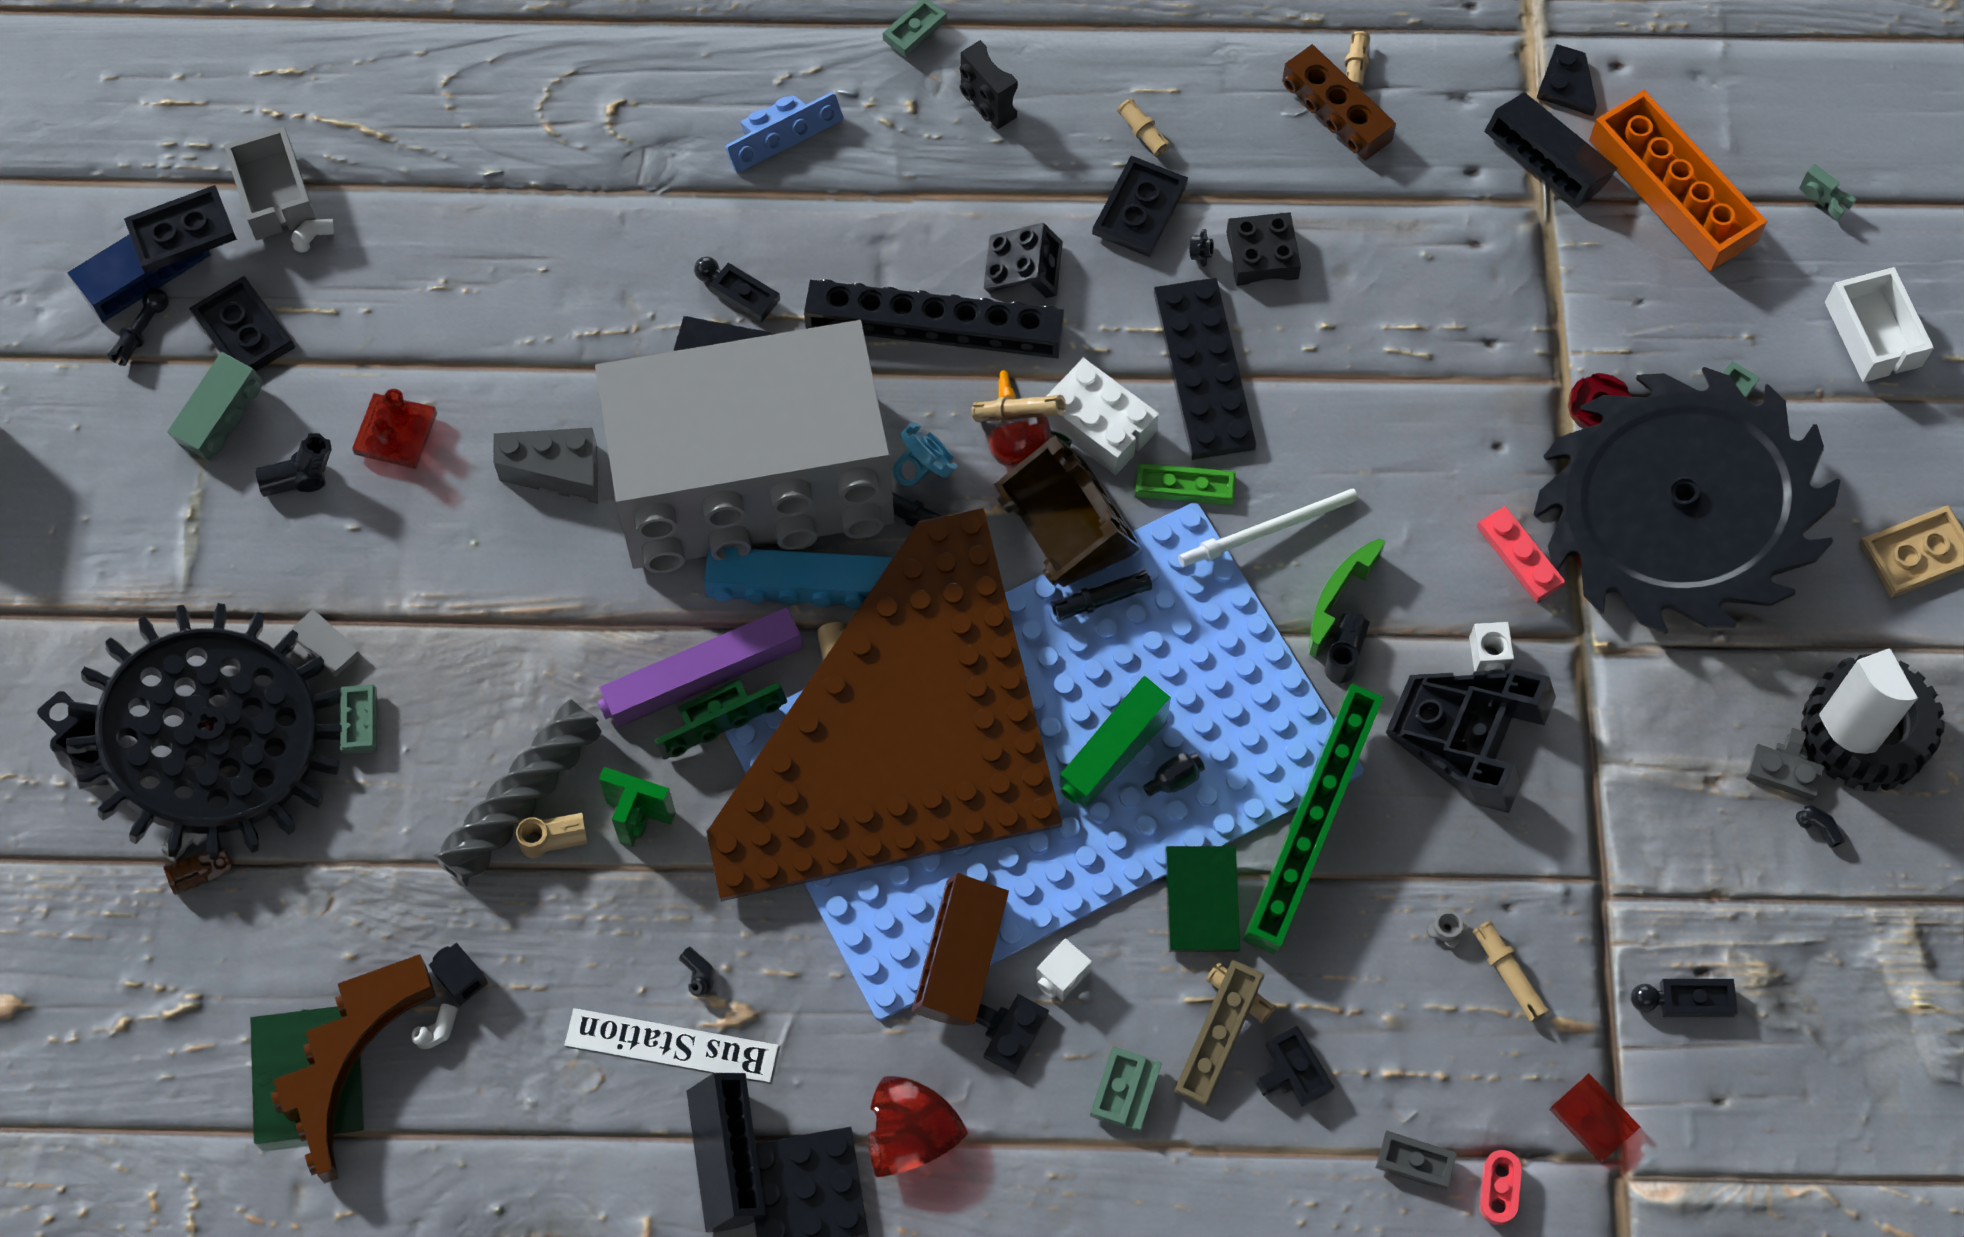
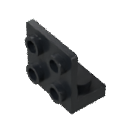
M1045 223L991 235L983 288L987 292L1030 283L1045 298L1057 296L1063 241Z

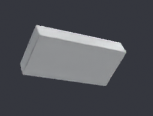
M314 609L288 631H296L298 633V643L314 658L321 656L325 661L324 668L335 678L361 656L359 651Z

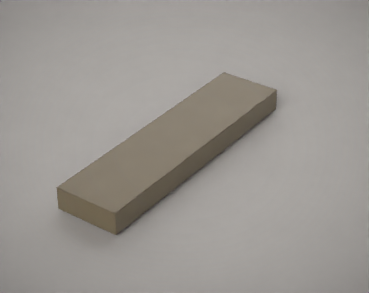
M1232 959L1174 1092L1204 1106H1208L1265 977L1264 973Z

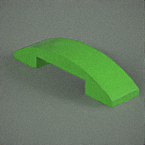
M1379 538L1358 549L1336 569L1328 580L1318 600L1311 625L1309 655L1316 658L1332 633L1336 618L1328 615L1331 608L1353 575L1364 581L1367 579L1382 555L1385 545L1384 540Z

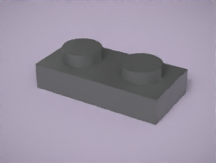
M1386 1130L1375 1168L1447 1190L1457 1153Z

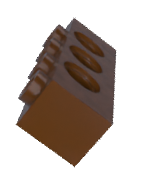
M1313 44L1285 63L1282 82L1290 93H1295L1311 113H1316L1332 133H1336L1346 142L1347 147L1353 153H1357L1366 161L1392 142L1396 123Z

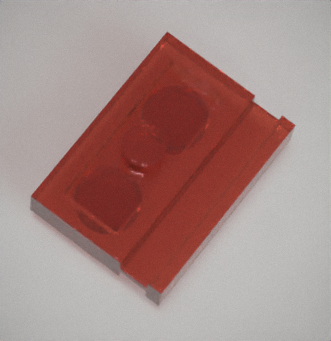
M1589 1073L1549 1109L1600 1163L1604 1162L1641 1127Z

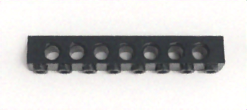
M822 279L820 281L810 280L804 318L806 329L861 320L864 336L1059 359L1064 309H1057L1050 305L1041 307L1025 305L1017 301L1006 303L993 301L989 298H963L956 294H930L923 290L912 292L898 290L894 287H870L862 283L844 284L836 283L829 279ZM839 303L845 304V306L836 307L834 305ZM869 307L877 308L873 311L866 310ZM900 311L909 312L907 314H898ZM940 315L938 318H931L929 316ZM964 318L972 319L970 322H963L961 320ZM995 322L1004 323L1001 326L993 325ZM1026 326H1034V327H1036V328L1030 330V329H1026V328H1024V327H1026Z

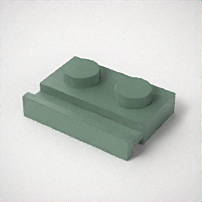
M1112 1046L1090 1117L1123 1128L1127 1127L1140 1133L1162 1062H1155L1147 1059V1057Z

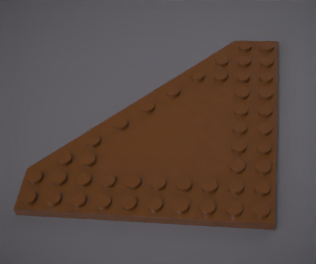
M984 508L918 521L708 828L706 833L721 901L1062 827V820Z

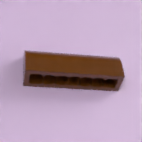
M958 872L946 881L911 1013L946 1024L961 1026L975 1024L1009 890Z

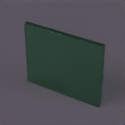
M337 1006L250 1017L253 1136L255 1144L300 1139L295 1125L297 1120L290 1122L283 1112L277 1113L274 1107L271 1093L275 1092L276 1088L273 1079L311 1066L303 1047L304 1044L309 1043L306 1031L343 1018ZM361 1055L351 1068L340 1093L334 1119V1134L364 1130Z

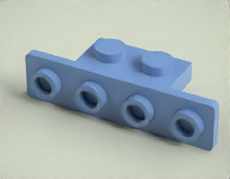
M830 92L808 104H804L794 95L785 96L777 100L776 104L764 110L752 112L748 118L740 121L746 135L725 146L733 169L740 173L843 121L844 117L837 97L833 92Z

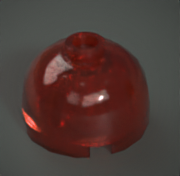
M1037 417V423L1032 425L1026 419L993 429V433H986L985 436L992 456L999 464L1007 468L1016 467L1052 438L1048 417Z

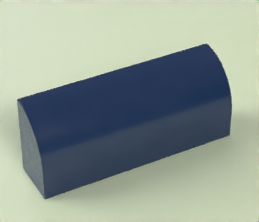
M129 234L73 268L67 274L97 317L104 323L141 300L146 291L160 288L208 258L211 254L208 250L145 274Z

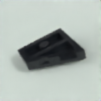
M1556 44L1539 88L1537 99L1593 116L1597 104L1586 53Z

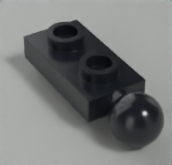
M705 256L698 259L694 265V273L699 280L703 282L712 281L709 285L710 292L760 322H763L780 301V293L729 262L722 270H719L717 261L712 257Z
M1662 979L1660 991H1657L1650 984H1640L1631 993L1632 1005L1637 1010L1650 1012L1658 1005H1662L1663 1017H1735L1738 1013L1734 979Z

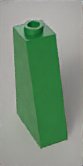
M1144 675L1061 772L1059 787L1063 796L1071 803L1076 804L1078 802L1086 808L1167 724L1171 697Z

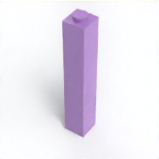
M785 607L600 686L603 699L597 701L605 720L612 718L615 727H621L802 649L801 634L788 608Z

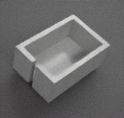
M285 126L223 145L247 221L256 240L282 233V227L288 225L289 230L298 228L305 220H316Z

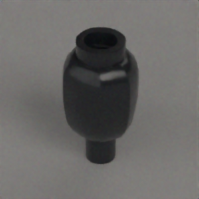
M1196 752L1190 755L1187 753L1178 754L1167 760L1157 769L1154 779L1143 785L1144 791L1149 797L1160 791L1166 793L1180 791L1199 779V773L1205 770L1204 764Z

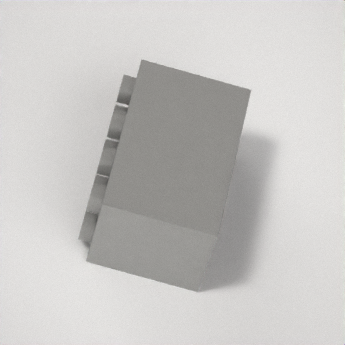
M861 320L595 365L615 499L633 569L645 567L653 573L672 572L679 569L685 560L707 556L708 547H710L711 556L719 561L726 559L724 548H738V557L747 556L751 548L778 544L786 550L804 549L815 543L817 537L843 532L850 538L862 539L879 533L883 525L895 523L889 452Z

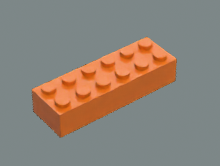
M1645 90L1596 119L1589 141L1607 160L1617 167V172L1709 272L1759 241L1768 221Z

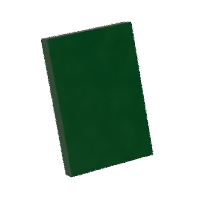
M1166 846L1165 865L1169 952H1239L1240 928L1236 846Z

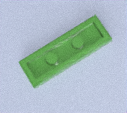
M1138 463L1135 497L1233 506L1236 471Z

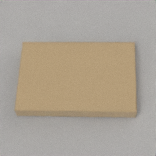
M1949 505L1866 536L1859 542L1861 549L1891 599L1964 571V529Z

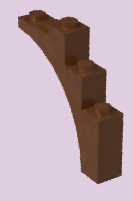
M421 954L338 983L341 995L335 997V1000L343 1018L306 1031L309 1043L304 1044L303 1047L311 1066L273 1079L276 1091L271 1093L274 1107L277 1113L283 1112L290 1122L297 1120L295 1125L302 1142L307 1140L311 1152L305 1155L309 1171L312 1176L317 1174L324 1184L339 1179L333 1152L334 1120L340 1094L352 1067L366 1046L389 1023L410 1008L436 997L426 963Z

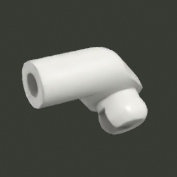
M333 219L303 221L291 236L294 250L300 253L307 252L310 249L309 243L316 235H334Z
M441 1004L436 1023L428 1027H416L411 1035L412 1042L420 1049H431L448 1040L458 1008L449 1004Z

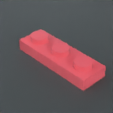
M1506 506L1479 521L1477 525L1478 530L1536 603L1564 586L1566 581Z

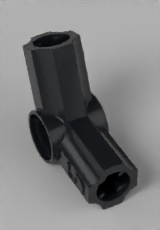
M308 433L307 438L301 441L298 452L291 456V460L256 468V479L262 496L266 497L295 489L301 492H314L323 488L326 484L324 471L332 450L330 440L324 438L320 433Z

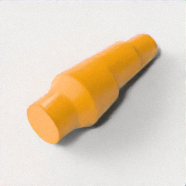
M1002 370L998 380V398L1009 397L1010 399H1016L1014 390L1011 388L1009 373L1006 370Z

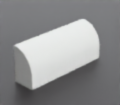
M1888 648L1857 660L1819 716L1828 733L1838 745L1854 753L1868 754L1878 750L1918 697L1891 649Z

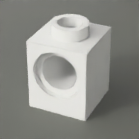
M1508 622L1474 624L1469 637L1474 671H1486V674L1506 673V670L1510 669L1514 660ZM1485 648H1494L1499 654L1491 655L1486 652Z
M1065 938L1037 967V985L1047 996L1052 998L1055 995L1063 1001L1091 972L1092 961Z

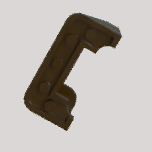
M1055 435L994 484L1000 494L997 498L1000 505L1006 512L1011 513L1014 511L1022 518L1047 559L1044 561L1046 568L1043 570V573L1054 586L1059 584L1062 587H1066L1132 556L1141 549L1140 543L1088 464L1076 451Z

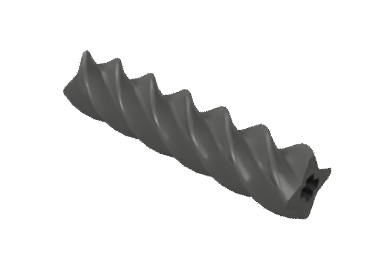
M572 699L563 703L556 712L553 722L547 724L536 734L531 748L519 754L509 768L508 774L499 778L490 787L486 800L475 805L467 814L463 826L454 830L445 839L440 853L434 855L439 861L438 865L464 886L468 887L469 877L481 874L489 866L492 850L500 849L511 841L514 824H518L534 814L536 798L546 796L554 791L558 783L559 772L569 770L578 763L581 746L592 744L600 737L602 730L596 723L599 720L582 709Z

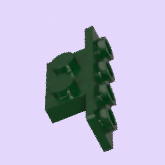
M737 679L677 707L685 726L655 739L654 742L663 759L678 757L693 746L713 741L723 732L745 726L753 718L764 713L775 712L788 701L779 682L747 696L740 679Z

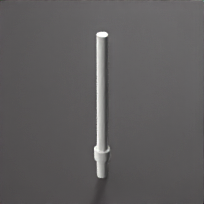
M1350 489L1222 539L1216 540L1212 538L1200 543V547L1178 555L1179 563L1182 567H1186L1204 559L1211 561L1219 558L1222 552L1358 501V494L1355 489Z

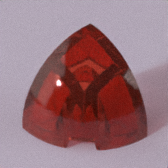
M884 1076L879 1082L870 1107L875 1112L877 1118L876 1130L868 1134L870 1158L876 1177L899 1174L927 1164L953 1149L968 1135V1131L955 1109L942 1096L917 1081L896 1076Z

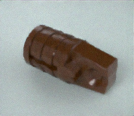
M223 847L220 849L218 860H210L208 852L205 851L183 858V860L175 861L173 864L165 865L163 868L173 894L177 895L180 892L188 891L190 888L206 884L231 870L232 864L226 849Z

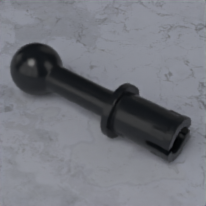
M154 288L145 292L142 298L143 309L131 327L121 328L119 339L107 354L112 362L116 363L120 357L121 360L118 365L126 366L136 348L143 345L144 338L141 334L153 316L163 312L168 306V296L164 291Z

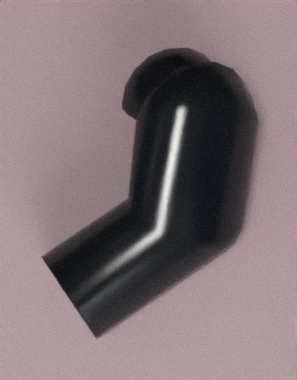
M1813 805L1804 806V810L1796 813V820L1802 828L1806 829L1814 825L1820 829L1829 848L1839 846L1846 841L1832 815Z
M688 947L682 952L679 960L692 971L691 984H688L689 992L696 997H705L713 988L714 968L692 947Z

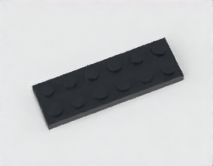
M1217 278L1154 287L1155 302L1191 459L1195 460L1255 450L1256 440Z

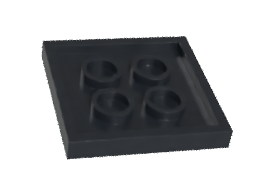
M851 1127L756 1143L766 1216L755 1221L757 1237H869Z

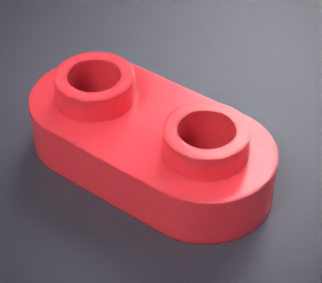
M1498 1150L1491 1153L1483 1165L1480 1212L1487 1222L1498 1226L1509 1223L1517 1214L1519 1207L1522 1166L1518 1157L1507 1150ZM1495 1167H1504L1507 1171V1176H1498L1495 1172ZM1492 1202H1500L1504 1207V1211L1502 1213L1495 1212L1492 1209Z

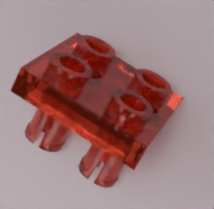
M390 389L384 395L373 393L352 447L354 455L417 469L437 416L436 408L404 400L403 393L397 389Z

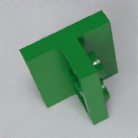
M606 767L603 768L599 782L607 804L616 807L612 822L619 843L633 847L636 838H641L645 832L648 821L645 817L672 824L676 811L669 788Z

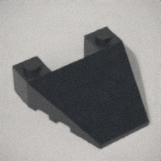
M1507 669L1506 673L1486 674V671H1473V675L1454 676L1453 673L1410 675L1387 727L1386 734L1476 805L1509 813L1521 783L1514 764L1496 760V756L1512 718L1545 726L1556 695L1550 676L1520 669Z

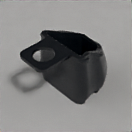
M59 691L39 707L37 714L56 733L50 741V749L54 752L59 764L76 778L83 771L99 766L100 761L97 751L67 753L66 739L95 735V721L78 719L67 716L60 721L51 719L50 710L55 704L65 703L68 705L69 701L75 702L67 693ZM127 736L118 740L119 745L130 747V741ZM103 780L95 785H109L108 780Z

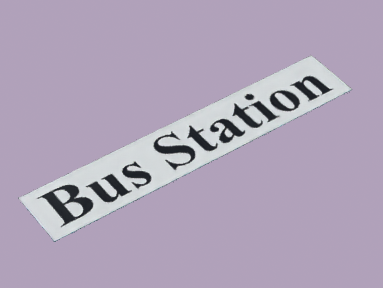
M573 1008L564 1046L714 1073H746L747 1079L769 1083L778 1048L777 1044Z

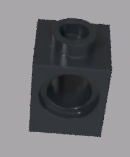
M457 942L451 947L447 946L439 950L434 955L433 961L429 964L435 977L460 1006L488 984L482 971Z

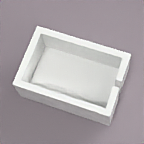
M1895 267L1834 283L1825 300V304L1862 382L1890 376L1893 370L1897 374L1920 368L1924 365L1934 347Z
M1083 357L1047 395L1064 396L1066 401L1065 414L1063 416L1041 417L1043 422L1055 431L1069 437L1075 446L1116 476L1134 457L1135 449L1139 451L1157 432L1159 413Z

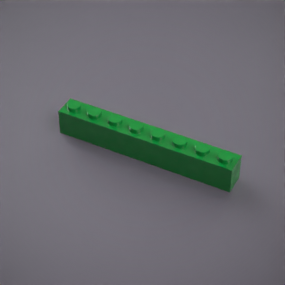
M1353 683L1345 693L1242 941L1274 955L1282 946L1384 697Z

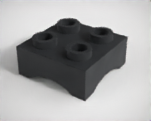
M981 40L961 52V66L959 70L961 73L960 90L965 99L968 101L972 100L978 107L983 119L987 122L991 121L997 129L1017 118L1018 111L1013 107V97L1018 88V81L1010 73L1002 71L991 61L987 52V46Z
M1291 212L1228 219L1226 233L1232 254L1236 286L1247 285L1265 279H1299L1301 263Z

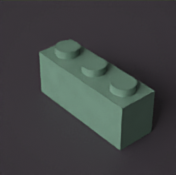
M221 352L167 433L181 446L210 461L212 456L223 447L225 437L231 428L240 422L243 410L250 400L258 395L263 380L253 368Z

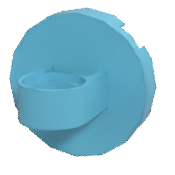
M911 422L900 433L908 449L894 464L893 475L896 481L901 485H915L920 483L931 471L941 477L948 478L958 467L956 463H950L954 456L934 434L929 432L925 436L918 430L921 428V425ZM907 461L914 463L917 467V474L912 480L906 479L902 474V466Z

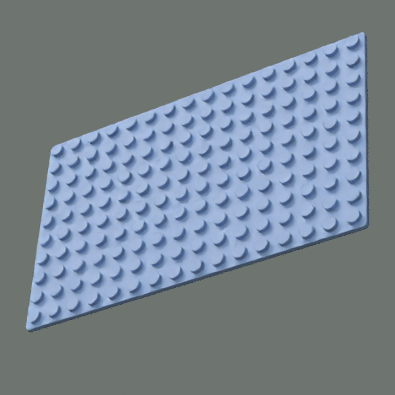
M1190 503L1132 531L1140 543L1141 549L1132 556L1066 587H1062L1059 584L1054 586L1043 574L1005 593L1062 820V827L804 883L877 1020H885L913 1005L945 884L957 872L1009 890L990 963L992 965L1165 877L1166 846H1226L1297 809L1334 719L1228 550L1222 552L1221 557L1211 561L1204 559L1186 567L1180 565L1178 555L1200 547V543L1212 538L1220 539L1199 504ZM1142 570H1146L1152 582V590L1106 604L1094 609V612L1088 615L1084 612L1060 622L1056 620V616L1053 614L1052 601L1079 593V589L1085 587L1087 589L1095 588ZM1145 675L1171 697L1167 724L1086 808L1078 802L1076 804L1071 803L1063 796L1059 787L1061 772ZM802 691L788 697V702L781 705L775 712L764 713L751 719L743 727L732 728L725 732L726 738L745 774ZM1196 752L1201 758L1205 770L1199 773V779L1190 786L1174 793L1160 791L1151 797L1144 791L1143 785L1153 780L1157 769L1172 757L1181 753L1190 755ZM1359 759L1349 782L1361 777L1364 768Z

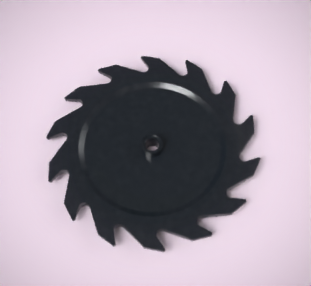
M1706 367L1702 368V373L1709 387L1704 391L1696 390L1665 373L1637 375L1636 380L1651 391L1652 394L1643 398L1603 395L1580 406L1581 412L1599 416L1603 419L1602 422L1560 436L1543 455L1545 460L1567 458L1571 463L1539 490L1534 516L1537 518L1553 508L1563 510L1548 544L1552 565L1559 571L1569 556L1576 555L1581 559L1583 595L1600 614H1604L1606 595L1611 591H1615L1621 595L1640 625L1666 635L1668 629L1661 612L1667 608L1675 610L1707 629L1736 628L1737 622L1720 609L1722 604L1729 602L1772 606L1796 595L1795 589L1772 582L1771 578L1777 574L1817 562L1833 543L1831 537L1809 540L1803 534L1835 507L1841 480L1837 478L1821 488H1813L1810 485L1824 451L1818 426L1813 424L1802 440H1793L1789 433L1786 401L1769 384L1765 385L1763 403L1759 406H1753L1748 402L1729 375ZM1685 495L1693 497L1687 501H1681L1678 499L1679 497Z

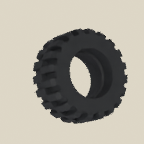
M1871 654L1859 655L1856 660L1849 657L1842 660L1838 666H1832L1824 674L1804 704L1802 711L1804 718L1801 721V731L1808 734L1804 739L1807 751H1814L1813 761L1824 765L1829 770L1827 773L1829 777L1834 780L1837 777L1845 780V786L1855 789L1857 785H1863L1864 791L1875 792L1880 785L1884 791L1895 789L1898 784L1904 785L1912 780L1938 750L1941 743L1940 737L1944 733L1945 722L1940 720L1944 714L1943 706L1940 702H1935L1934 699L1938 694L1932 685L1929 687L1925 685L1923 681L1926 678L1919 671L1914 674L1908 669L1910 665L1900 660L1898 663L1918 697L1897 724L1900 733V743L1881 745L1876 752L1868 754L1854 753L1844 749L1832 739L1819 714L1856 661Z

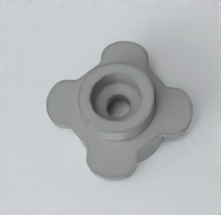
M1441 907L1436 911L1435 921L1428 925L1427 934L1431 938L1437 937L1444 941L1447 947L1454 948L1459 944L1461 932L1467 930L1468 921L1455 911ZM1449 925L1451 929L1446 930L1444 926Z

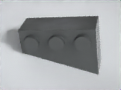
M593 428L494 433L493 463L500 481L537 490L539 488L557 491L562 496L569 497L570 494L587 498L588 502L598 504V458Z

